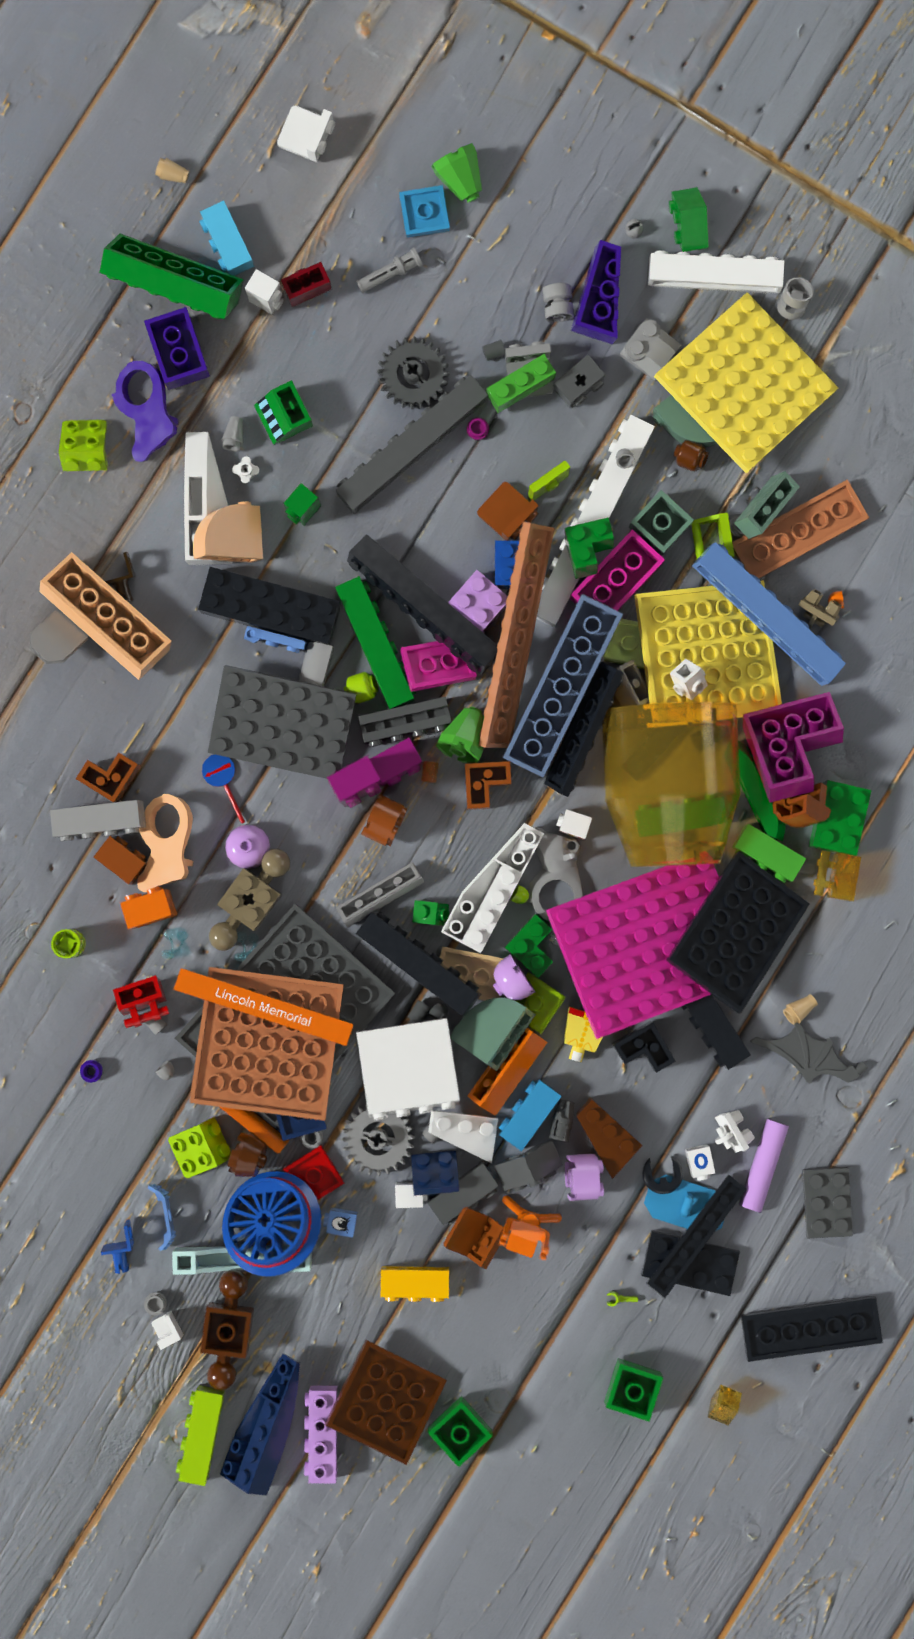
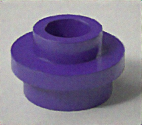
M88 1060L81 1065L80 1075L84 1081L92 1083L101 1078L103 1068L98 1061ZM89 1067L95 1068L96 1072L94 1075L88 1073Z

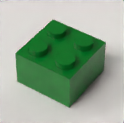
M617 1358L604 1400L606 1408L650 1422L663 1381L662 1373Z
M462 1396L428 1426V1434L458 1468L493 1436L492 1429Z

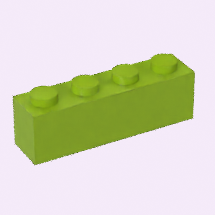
M199 1385L196 1392L192 1391L189 1405L193 1406L192 1413L187 1414L185 1428H188L187 1437L183 1436L180 1450L184 1451L183 1459L178 1460L176 1473H179L178 1481L201 1486L206 1485L225 1390H216L212 1387Z

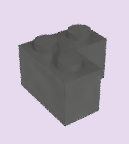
M551 1140L538 1144L522 1154L509 1157L496 1164L494 1168L504 1191L514 1189L516 1192L526 1188L527 1184L533 1187L542 1183L541 1178L544 1177L546 1179L555 1175V1170L563 1166Z

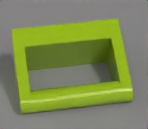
M728 512L693 521L691 528L696 560L704 552L700 525L716 522L720 544L728 550V554L732 558L735 557Z

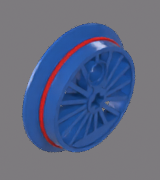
M279 1171L258 1174L256 1177L245 1181L234 1192L226 1206L222 1223L226 1249L237 1265L252 1274L271 1277L288 1273L302 1264L313 1251L321 1230V1210L314 1192L300 1178ZM280 1193H285L278 1201ZM295 1195L297 1201L284 1207L290 1198ZM245 1197H253L257 1208ZM243 1202L256 1215L237 1210L240 1203ZM300 1207V1215L284 1216ZM235 1214L253 1219L234 1222ZM301 1221L300 1229L282 1223ZM249 1227L236 1235L234 1234V1228ZM282 1229L297 1233L294 1242L282 1232ZM249 1236L244 1244L239 1247L237 1242ZM282 1239H283L288 1245H290V1247H289L287 1250H285V1251H283V1249H282V1247H283V1241H282ZM272 1240L271 1248L266 1250L267 1242ZM255 1242L252 1254L249 1257L245 1253ZM260 1253L264 1254V1259H258Z

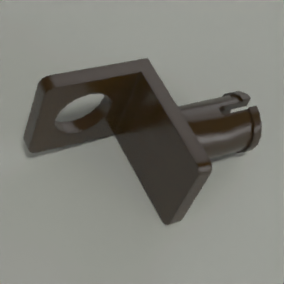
M124 552L123 555L129 575L105 582L115 585L117 593L125 600L127 599V602H130L134 598L132 597L128 581H130L129 578L136 576L129 553Z

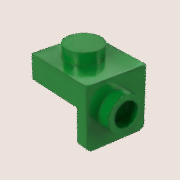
M415 900L413 923L445 925L449 918V904Z

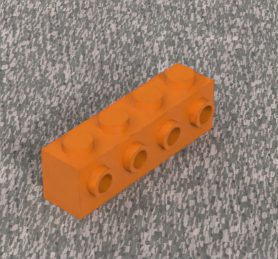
M526 1028L499 1069L496 1071L488 1066L467 1096L481 1108L496 1116L548 1042L529 1028Z

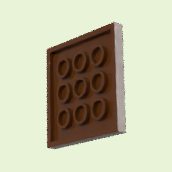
M365 1340L325 1425L407 1465L447 1380Z

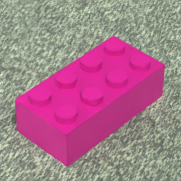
M632 529L597 566V574L588 576L571 594L570 599L577 605L581 595L585 594L619 611L663 565L665 559Z

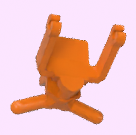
M505 1195L502 1198V1202L518 1215V1219L507 1218L499 1244L502 1246L506 1244L507 1250L532 1258L539 1240L542 1242L539 1259L546 1260L550 1249L548 1247L550 1233L548 1230L540 1228V1223H559L562 1220V1216L558 1213L538 1214L522 1208L510 1196Z

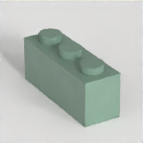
M786 471L772 476L734 524L748 539L762 534L800 486Z

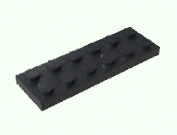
M600 662L581 700L544 782L545 785L566 797H569L570 792L576 786L578 774L585 766L587 754L594 746L596 734L602 728L605 714L612 706L614 694L623 681L624 672L603 662Z
M875 1296L740 1315L748 1362L883 1343Z

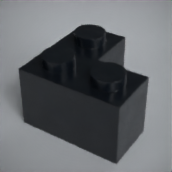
M652 1021L645 1023L612 1043L624 1064L644 1054L653 1071L657 1073L676 1062Z

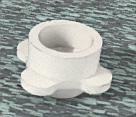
M247 456L243 457L242 461L232 468L233 473L238 474L243 483H248L254 475L259 473L258 466H254L251 463V459Z

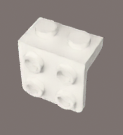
M298 106L291 107L277 140L278 146L317 162L320 154L322 155L325 151L328 134L331 135L335 126L332 112L323 109L320 116Z

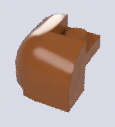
M821 782L814 785L812 792L774 801L773 813L780 821L794 828L808 827L826 821L831 812V809L825 806L827 786Z

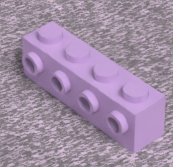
M310 1386L309 1393H305V1407H309V1416H305L304 1426L305 1430H309V1439H305L304 1452L309 1453V1462L304 1464V1476H308V1483H336L337 1431L327 1427L325 1422L338 1398V1386Z

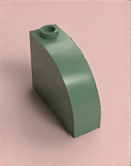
M672 395L654 407L652 412L654 416L652 417L659 427L663 426L668 434L678 442L683 443L685 440L701 443L705 447L718 444Z
M488 999L474 1006L462 1018L460 1023L454 1027L450 1039L497 1071L535 1017V1014L512 999Z

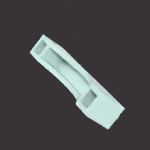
M266 1245V1250H269L272 1245ZM283 1245V1251L287 1250L290 1245ZM226 1246L176 1247L172 1252L173 1275L201 1274L232 1269L244 1270L231 1258ZM251 1246L245 1253L249 1257L252 1254L254 1246ZM312 1252L302 1264L290 1272H310L312 1268ZM260 1253L258 1259H264V1254Z

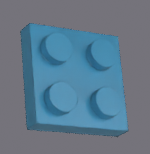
M443 185L399 192L406 238L450 231Z

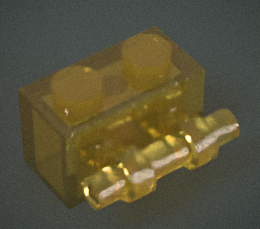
M821 851V857L817 861V866H819L817 879H814L813 884L815 886L814 895L823 896L824 888H828L827 898L853 902L861 857L836 853L834 854L833 861H829L830 852ZM830 868V881H825L827 869Z

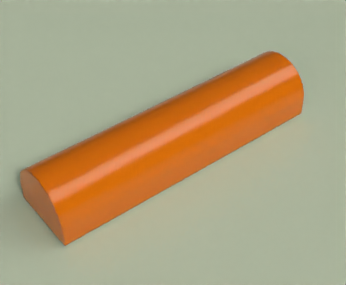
M220 1107L277 1154L290 1141L289 1139L283 1141L281 1133L254 1111Z

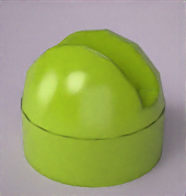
M518 884L510 900L516 904H523L529 899V893L526 888Z

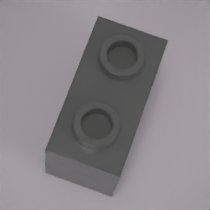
M587 355L557 379L553 387L568 407L571 408L574 404L579 406L587 398L585 395L590 391L596 392L604 385L605 374L593 359ZM577 380L580 382L583 380L585 382L584 386L582 387L581 384L577 386Z

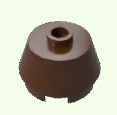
M242 1132L237 1138L238 1141H241L240 1144L238 1143L235 1150L232 1149L228 1161V1167H230L228 1172L234 1173L236 1177H256L260 1169H263L266 1164L267 1145L252 1133L248 1135Z

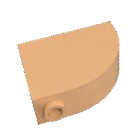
M244 501L208 514L200 522L195 532L193 542L194 559L246 563L263 559L260 506L251 505V502Z

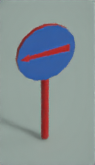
M211 755L203 763V778L212 786H224L234 810L243 824L245 820L228 786V783L232 781L235 775L234 763L229 757Z

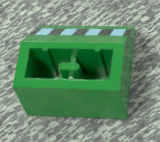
M292 380L272 389L254 405L273 445L313 427L312 420Z

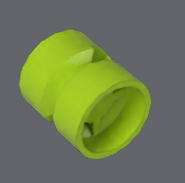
M75 929L60 930L55 933L51 941V948L54 954L64 959L75 958L81 955L86 946L85 937Z

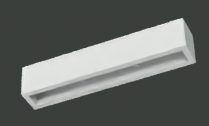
M656 251L651 253L649 259L648 286L780 293L783 288L784 260H778L777 257L756 259L755 256H744L743 258H734L730 254L715 257L709 253H701L697 256L690 255L688 252L668 254L667 251Z

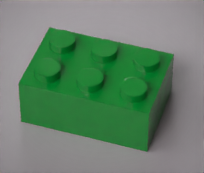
M826 780L823 782L827 786L825 806L831 809L830 816L826 821L813 825L808 847L850 857L857 856L872 790Z

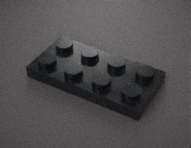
M651 1230L641 1273L643 1277L650 1278L680 1237ZM706 1243L676 1284L731 1296L740 1251Z

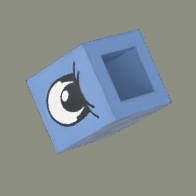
M331 1207L330 1212L325 1213L323 1226L327 1227L326 1233L353 1238L358 1212Z

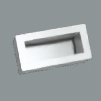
M256 269L245 287L248 300L272 315L275 309L279 310L284 301L280 283Z

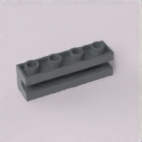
M446 697L358 716L364 744H369L370 747L382 745V741L391 739L392 742L405 739V735L413 734V737L426 735L427 730L435 729V732H441L451 724Z

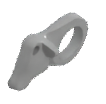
M533 827L544 833L536 848L542 869L528 885L529 899L526 903L531 902L535 912L543 920L550 922L547 912L541 907L539 902V893L547 882L561 880L571 887L574 900L583 897V889L577 868V859L581 845L575 839H568L549 833L540 827Z

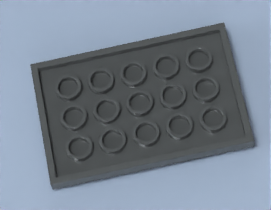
M225 665L208 753L327 779L328 776L342 769L357 694Z

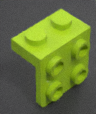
M66 420L62 423L58 453L63 471L107 470L108 462L105 453L107 423L105 420Z
M215 1116L168 1139L185 1178L193 1177L229 1160L231 1154Z

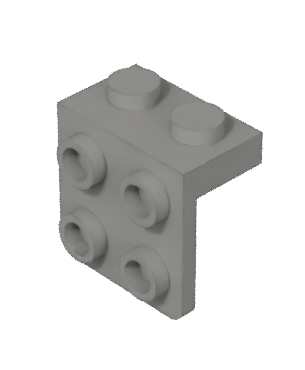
M543 341L533 342L531 346L513 344L509 348H505L507 376L543 354L546 355L550 362V343L545 344ZM553 381L526 397L552 394L554 391Z

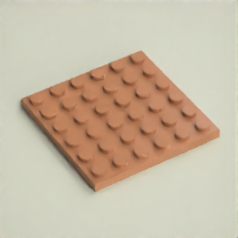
M209 967L208 977L326 1016L336 1019L340 1018L344 984ZM204 1000L189 1103L325 1121L336 1043Z

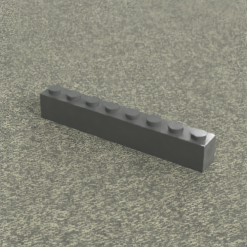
M472 375L468 378H461L455 384L456 388L450 393L448 391L443 393L438 398L439 402L434 407L428 406L421 413L422 417L416 422L415 420L409 422L404 428L405 431L400 436L394 435L387 442V447L383 450L378 449L375 451L367 464H360L354 470L355 474L349 479L346 477L337 484L336 493L353 514L364 507L488 401V394Z

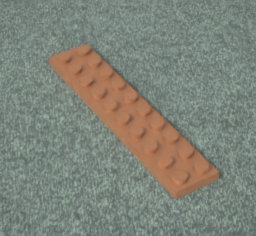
M523 522L520 530V541L515 554V566L510 579L511 586L506 599V611L502 620L500 640L497 644L498 651L493 665L491 685L488 689L489 696L484 710L483 726L479 734V746L485 748H508L513 737L555 529L553 527Z

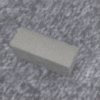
M308 642L298 681L324 686L334 651L333 646Z

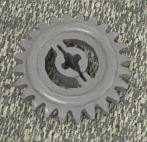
M367 1103L366 1110L359 1106V1115L351 1112L350 1115L353 1121L345 1120V1123L350 1128L342 1129V1132L348 1135L341 1138L342 1142L348 1143L342 1150H350L346 1159L354 1157L355 1160L352 1166L360 1163V1172L368 1167L369 1175L372 1174L374 1169H376L378 1176L381 1175L382 1169L389 1175L390 1166L397 1171V1162L404 1165L405 1160L403 1156H411L406 1149L414 1148V1145L408 1142V1140L415 1138L414 1135L408 1134L414 1128L413 1126H406L410 1119H402L397 1117V1114H390L388 1119L374 1121V1117H369ZM373 1122H383L393 1130L395 1137H389L382 1128H374L370 1132L363 1130ZM377 1133L381 1134V1138L384 1139L379 1144H375V1140L372 1139V1136L375 1137ZM362 1139L367 1140L368 1145L375 1150L383 1149L386 1145H390L392 1148L387 1153L374 1155L364 1148Z

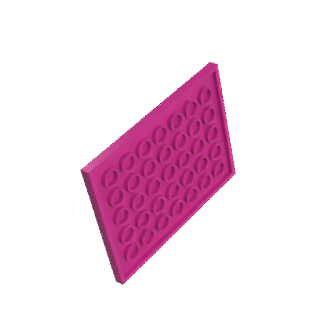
M709 851L546 910L596 1039L711 995V993L666 961L719 879Z

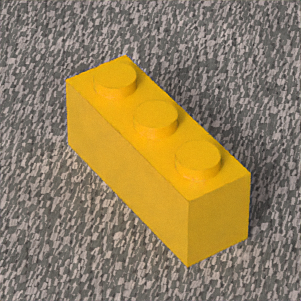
M382 1266L380 1297H385L386 1301H399V1298H408V1301L418 1302L422 1301V1298H431L433 1302H443L444 1298H449V1267Z

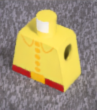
M569 1006L564 1043L572 1046L569 1059L582 1063L585 1050L595 1053L603 1037L595 1038L585 1011Z

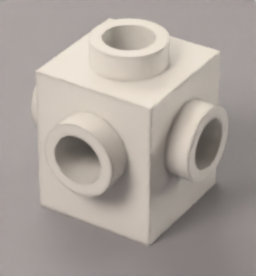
M687 659L670 672L674 683L673 688L680 696L684 695L690 700H693L708 686L704 677L705 672L702 668Z

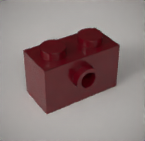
M322 262L308 268L299 269L294 274L281 279L282 287L291 307L332 290L331 282Z

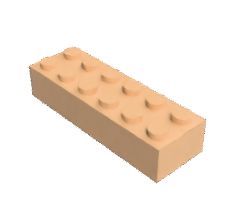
M72 552L40 581L39 592L138 680L169 652L172 641Z

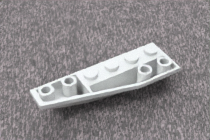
M186 432L184 471L185 561L188 565L233 564L232 561L194 559L193 542L200 522L211 512L228 506L209 433Z
M524 823L462 891L441 932L481 953L544 833Z

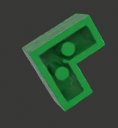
M698 187L672 191V200L668 201L670 214H673L674 223L677 224V231H674L676 245L679 244L682 252L709 248L707 206Z
M609 518L564 528L565 542L575 579L597 574L598 563L595 553L614 549V536Z
M534 914L505 948L539 978L553 961L537 946L552 929Z

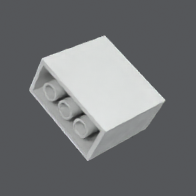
M447 1018L356 1033L368 1114L370 1118L374 1117V1121L388 1119L390 1114H397V1117L409 1116L410 1111L419 1110V1114L433 1112L434 1107L440 1106L442 1110L454 1109L456 1107L455 1104H459L460 1098Z

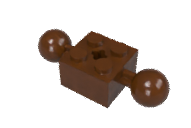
M236 1269L226 1271L220 1278L219 1289L225 1296L224 1304L209 1302L205 1312L200 1353L217 1355V1361L209 1367L207 1372V1380L216 1390H226L236 1380V1370L230 1363L231 1357L246 1359L249 1352L254 1308L238 1306V1299L247 1291L248 1279L243 1272ZM229 1326L232 1331L230 1334H226V1330L222 1328Z

